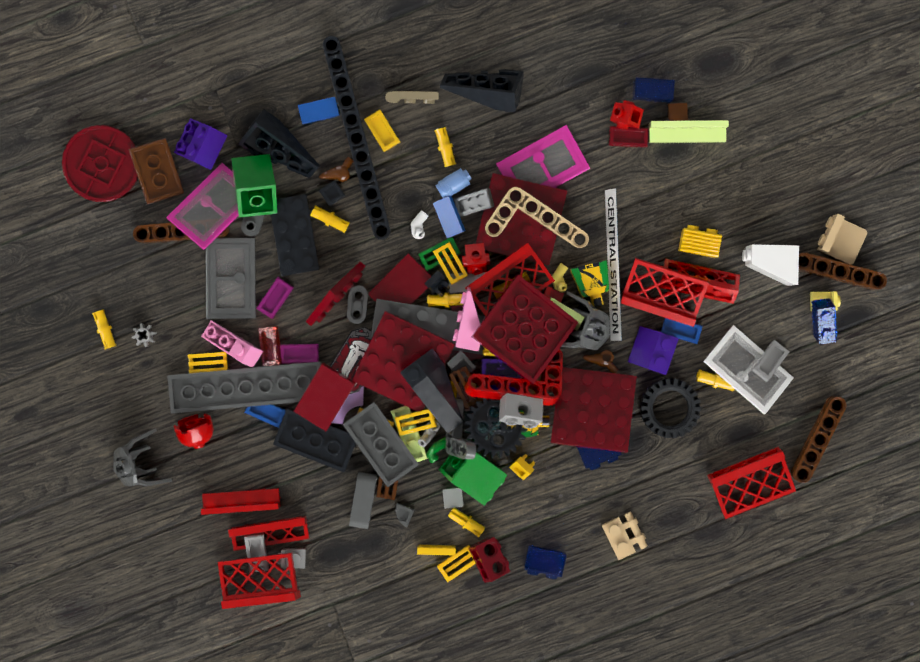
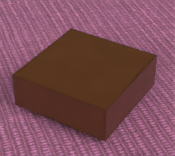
M687 103L667 104L668 121H688Z

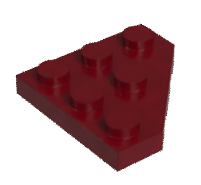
M361 261L326 294L306 320L310 326L315 322L320 323L327 316L325 312L328 313L335 306L334 302L339 303L345 296L343 292L346 293L354 285L352 282L357 283L364 275L361 272L366 267Z

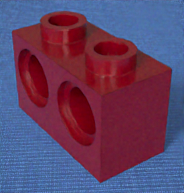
M495 537L486 538L468 548L484 583L493 582L511 572L509 562L503 556L500 550L501 545ZM485 546L489 548L488 555L484 551ZM494 563H496V565H497V571H496V572H494V570H493V564H494Z

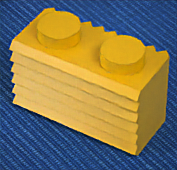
M688 225L687 228L682 229L678 251L718 258L722 235L717 234L718 230L706 229L705 232L699 231L698 226Z

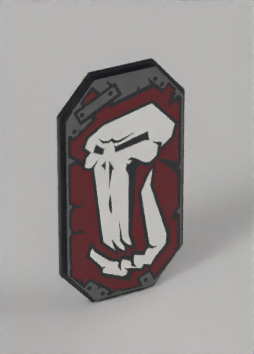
M366 327L352 330L330 364V367L352 380L372 339L371 330ZM356 383L350 394L359 392L362 385Z

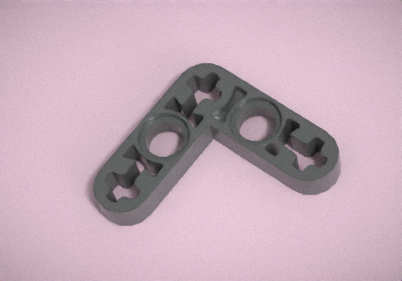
M456 399L457 404H458V407H459V410H460V413H461V416H462V419H463V411H464L463 400H462V399ZM463 423L449 433L446 432L445 448L447 454L461 459L475 458V443L462 438Z

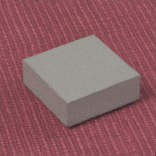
M460 488L443 489L444 509L463 507V496Z

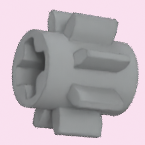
M141 323L140 329L133 328L136 333L132 338L137 339V346L144 342V346L148 347L149 341L155 342L153 335L157 334V332L150 330L152 325H148L145 328V325ZM141 332H146L148 338L142 339Z

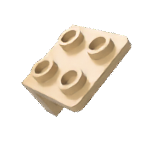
M835 214L829 217L826 223L827 229L819 238L817 250L851 265L855 262L866 238L867 231L844 220V216Z

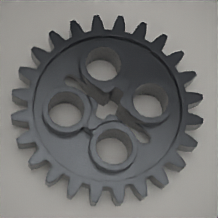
M482 398V404L477 401L475 403L477 409L471 407L470 411L473 414L466 415L470 421H465L464 425L469 426L464 431L465 433H470L467 440H473L475 445L478 446L476 452L484 450V457L489 452L492 459L495 453L498 454L499 458H502L503 452L506 456L510 455L509 449L516 452L515 445L519 447L522 445L519 439L524 440L526 438L521 433L527 432V429L519 424L514 425L513 429H507L504 425L505 422H501L498 426L499 429H496L490 439L486 441L485 437L499 420L500 400L489 399L487 401L486 398ZM490 409L497 410V418H493L489 415ZM478 425H485L487 432L480 433L477 429ZM500 436L503 443L501 445L495 444L493 437Z

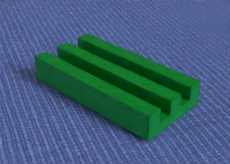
M453 237L418 254L427 271L440 264L437 261L428 266L427 262L435 259L436 256L432 255L425 259L424 255L451 242L456 255L461 254Z

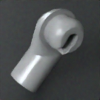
M435 421L437 427L425 429L424 434L418 440V444L421 447H426L436 435V431L440 429L439 422Z

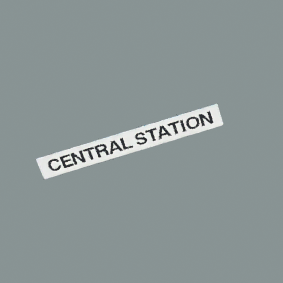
M615 188L605 190L611 341H622Z

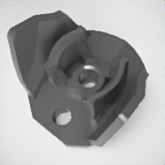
M567 291V295L573 297L579 305L591 312L578 308L572 309L585 317V324L583 330L575 333L571 332L568 336L579 341H565L561 347H581L598 350L610 337L609 316L595 308L589 301Z
M156 428L132 438L126 445L114 451L113 470L125 486H151L172 482L171 478L161 479L153 477L138 479L156 473L157 468L144 470L137 468L135 465L136 457L140 452L151 449L150 446L146 444L133 449L130 448L157 432Z

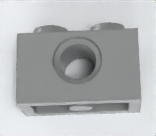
M506 393L500 399V422H505L507 425H524L525 428H535L542 422L543 399ZM518 409L522 410L524 415L520 414Z

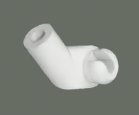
M422 210L410 224L412 235L416 239H422L425 236L423 222L429 217Z

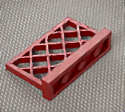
M529 243L467 286L471 288L473 299L485 316L489 312V306L495 305L490 303L492 292L503 294L506 290L507 282L514 280L508 279L509 270L512 268L521 269V277L523 270L535 271L533 283H529L532 286H540L537 288L539 291L555 281ZM532 255L536 260L535 269L524 268L525 259ZM522 262V267L516 266ZM538 264L542 268V270H537ZM537 272L545 273L549 281L544 284L535 283ZM505 273H507V274H506V278H502V277H501L502 275H504ZM495 280H505L504 292L492 290ZM491 284L490 289H485V287ZM481 290L490 291L488 303L479 301L476 294Z
M635 258L624 291L622 292L620 303L694 327L709 281ZM637 265L645 266L648 273L638 276L635 271ZM661 271L664 272L667 278L656 282L653 274ZM651 276L654 284L644 288L641 279ZM677 277L682 278L685 284L675 289L671 280ZM638 281L642 290L636 293L629 291L630 285ZM669 281L673 290L663 294L659 285ZM695 283L703 285L700 292L693 294L690 288L691 285ZM656 287L660 296L650 298L647 291ZM687 287L691 296L681 300L677 292ZM675 293L678 302L674 304L667 303L665 297ZM693 299L696 304L694 311L686 309L683 303Z
M779 447L707 475L725 519L796 491L784 459L785 455ZM781 462L783 468L780 474L772 472L773 465ZM758 470L766 472L762 482L753 478ZM769 474L778 477L774 487L765 483ZM744 477L748 479L744 489L735 485L738 478ZM781 479L788 481L790 488L783 491L777 487ZM751 481L760 484L756 494L748 491ZM723 484L730 486L726 496L719 493L718 486ZM763 486L772 489L768 497L760 496ZM734 488L742 491L738 501L730 498ZM746 493L755 496L750 504L742 503ZM728 500L737 503L734 510L726 512L725 509Z
M292 552L218 562L223 601H221L222 609L296 601L301 597L300 589L297 588ZM281 558H288L289 566L286 570L277 565ZM264 560L272 565L267 573L259 567L260 563ZM247 562L254 567L249 575L240 569ZM224 565H230L235 569L231 577L225 573ZM274 567L283 573L278 581L269 575ZM255 570L264 575L260 583L251 577ZM237 572L246 578L242 585L233 580ZM284 576L291 580V588H285L280 584ZM266 578L275 584L271 590H267L262 586ZM248 580L257 586L253 592H248L243 588ZM230 582L238 588L237 592L232 595H228L227 586Z

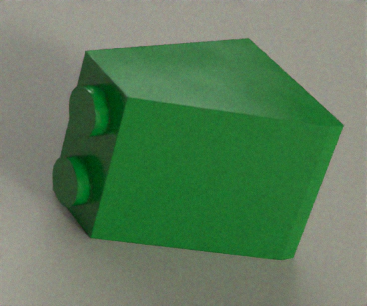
M270 154L231 158L239 218L277 214L276 184Z
M476 452L474 459H461L449 455L439 468V471L451 483L484 506L493 498L495 491L504 483L507 474L479 452Z

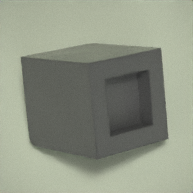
M459 351L447 362L453 371L465 365L470 373L476 369V366L462 351ZM465 371L461 372L463 378L467 376Z

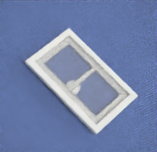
M733 325L703 362L759 411L766 414L794 377L781 366L778 367L767 382L754 373L752 369L764 351Z

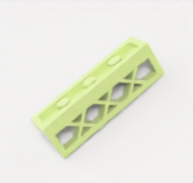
M729 120L651 121L649 123V143L726 142V128L729 126Z

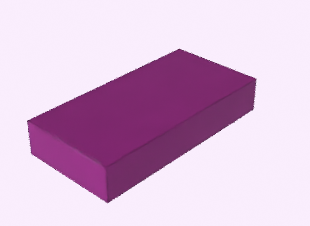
M277 277L256 309L273 319L294 287Z
M319 344L280 345V364L319 362Z

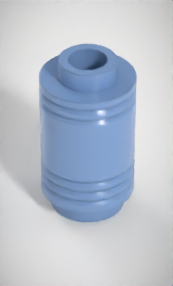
M460 168L438 181V184L435 186L442 198H445L470 185L469 181L472 178L467 170L463 171Z

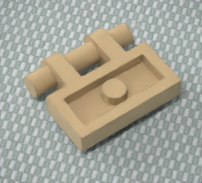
M631 511L624 514L627 520L624 523L617 517L602 524V528L618 560L635 553L633 545L636 543L639 544L641 549L648 546L644 533H641L637 525L639 522L636 517H633ZM631 528L634 537L629 539L625 529Z

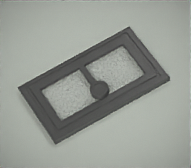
M216 238L205 248L206 319L256 318L255 238Z

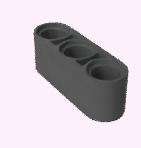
M358 472L349 526L363 529L369 528L377 474Z

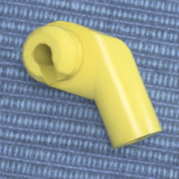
M560 263L552 275L555 280L553 282L554 289L559 292L567 290V284H565L563 276L568 267Z

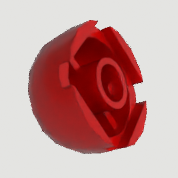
M198 414L179 420L178 426L174 425L179 442L185 446L194 447V449L204 447L205 443L211 439L214 431L211 416L203 414L204 417L198 418Z

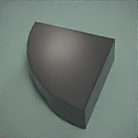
M397 502L395 509L397 518L403 526L408 527L415 509Z

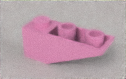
M467 287V291L462 293L461 303L464 305L463 310L458 312L457 322H460L459 328L454 330L453 341H456L455 344L458 348L479 351L480 343L471 336L481 323L471 288Z
M212 320L201 336L239 362L253 368L263 352Z

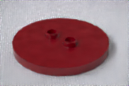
M107 125L86 127L77 132L64 149L62 156L64 177L69 186L85 199L95 202H109L119 199L132 189L138 179L129 149L136 146L124 132Z

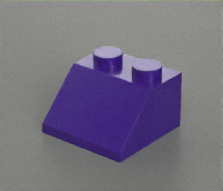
M640 326L628 362L666 375L679 338Z

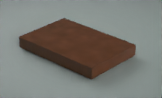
M166 138L129 149L147 205L184 193Z

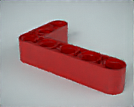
M560 349L554 356L556 361L551 360L541 373V381L536 380L534 384L520 378L472 374L465 385V392L471 397L500 400L506 393L540 398L543 399V405H553L562 393V351ZM548 374H553L555 379L550 378ZM471 383H476L479 388L473 387ZM490 385H495L498 390H493ZM509 387L515 388L517 392H512ZM528 389L534 390L536 394H531ZM547 392L554 393L555 397L550 396Z

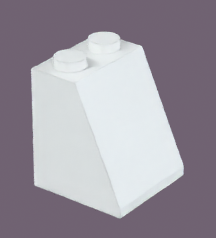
M749 245L746 246V250H743L742 260L745 261V266L784 285H798L799 246Z

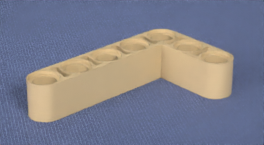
M513 187L507 192L485 226L486 233L489 236H499L516 210L519 209L574 247L583 248L589 242L586 232L518 187ZM512 191L520 192L521 199L514 202L511 200L510 193ZM533 201L536 203L537 209L535 212H529L526 209L528 202ZM501 207H508L510 209L508 217L503 218L500 216L499 210ZM545 212L552 214L553 220L551 223L543 221L542 216ZM491 223H497L499 225V232L496 234L490 233L488 226ZM561 223H566L569 227V231L566 234H561L558 230ZM577 234H582L585 237V241L581 245L576 244L574 241Z

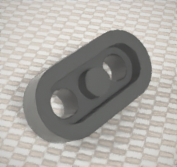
M265 215L243 217L241 224L243 233L248 236H256L261 230ZM249 223L254 224V228L252 230H249L247 228Z
M357 285L352 287L348 295L347 318L354 324L362 323L367 315L368 292L363 286ZM358 291L362 293V297L360 299H357L355 297V294ZM357 310L361 314L359 318H355L353 315Z

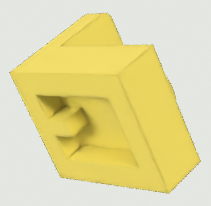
M837 291L810 292V311H837L838 307H840L841 300L840 296L837 295Z

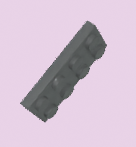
M375 402L343 424L387 487L419 465Z

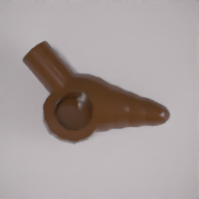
M347 157L342 165L335 166L320 174L319 178L337 179L345 182L350 177L348 169L354 161Z
M609 350L583 356V359L601 367H607L611 373H616L619 370L612 362L614 355Z

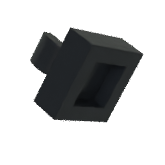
M439 271L424 283L434 295L438 294L441 297L443 294L440 290L443 287H446L448 290L450 289L447 279Z

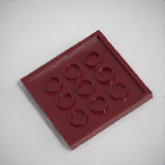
M493 173L489 188L495 207L483 211L476 244L484 243L485 250L510 256L529 243L541 262L549 265L557 235L521 210H516L499 236H489L486 233L485 226L507 192L513 187L521 188L559 215H562L567 191ZM512 191L510 198L512 201L517 202L521 199V194L519 191ZM530 201L527 203L526 209L529 212H535L537 205L535 202ZM501 207L499 210L500 216L503 218L508 217L510 209L508 207ZM545 212L542 219L545 223H551L553 216L551 213ZM491 223L488 226L489 232L492 234L498 233L499 225ZM532 255L525 259L536 262Z
M517 275L471 337L524 379L534 384L579 322L524 278Z
M385 311L352 381L415 411H421L424 409L425 404L400 372L432 348L443 363L446 364L455 343Z
M563 367L562 393L555 405L551 443L628 453L637 376Z

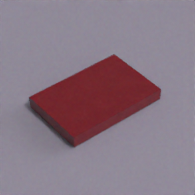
M408 253L368 295L375 302L377 299L413 304L428 288L424 283L432 276Z
M322 363L294 412L327 431L356 383L325 363Z

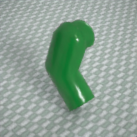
M446 437L433 443L427 451L426 457L430 463L439 459L436 453L445 448Z

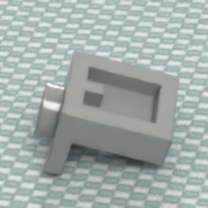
M283 548L281 553H278L292 552L294 567L306 568V548ZM281 558L278 562L284 570L289 566L288 558Z

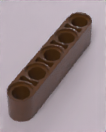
M220 219L187 222L195 229L199 225H204L205 232L202 234L204 236ZM173 223L139 225L133 230L134 239L141 243L191 240L187 235L180 237L177 234L178 228ZM229 226L217 238L228 235ZM161 228H165L167 231L164 238H160L158 235V231ZM146 229L147 237L142 240L139 237V233L141 230Z
M799 253V257L802 256L806 260L804 267L799 265V271L871 290L883 289L887 284V278L881 272L808 253ZM819 261L824 264L822 272L818 271L816 267ZM837 266L843 270V274L840 277L835 273ZM856 271L861 273V280L859 282L854 279ZM874 276H877L880 280L878 286H875L872 282Z
M831 396L826 400L792 467L791 476L794 480L806 483L811 479L846 410L847 405L843 398ZM834 400H838L840 403L837 410L832 408ZM826 417L831 419V424L828 427L823 425ZM818 434H821L823 438L820 444H816L814 440ZM812 451L814 458L812 461H807L806 454ZM800 469H804L805 476L799 479L797 473Z

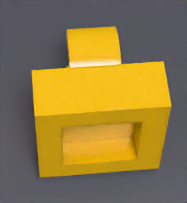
M527 454L522 457L520 456L509 467L522 480L534 471L533 466L535 462L533 461L528 464L525 461V458L528 456Z

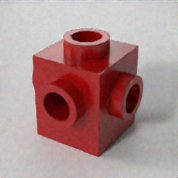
M626 100L623 103L615 102L610 121L616 123V127L628 130V127L639 128L644 109Z
M484 243L465 245V256H462L463 267H467L468 274L479 275L487 272L486 265H490L489 253H485Z

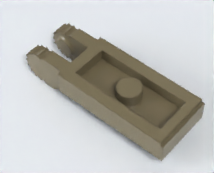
M388 91L385 94V99L389 103H398L400 100H404V103L414 104L416 100H423V104H435V100H439L438 92Z

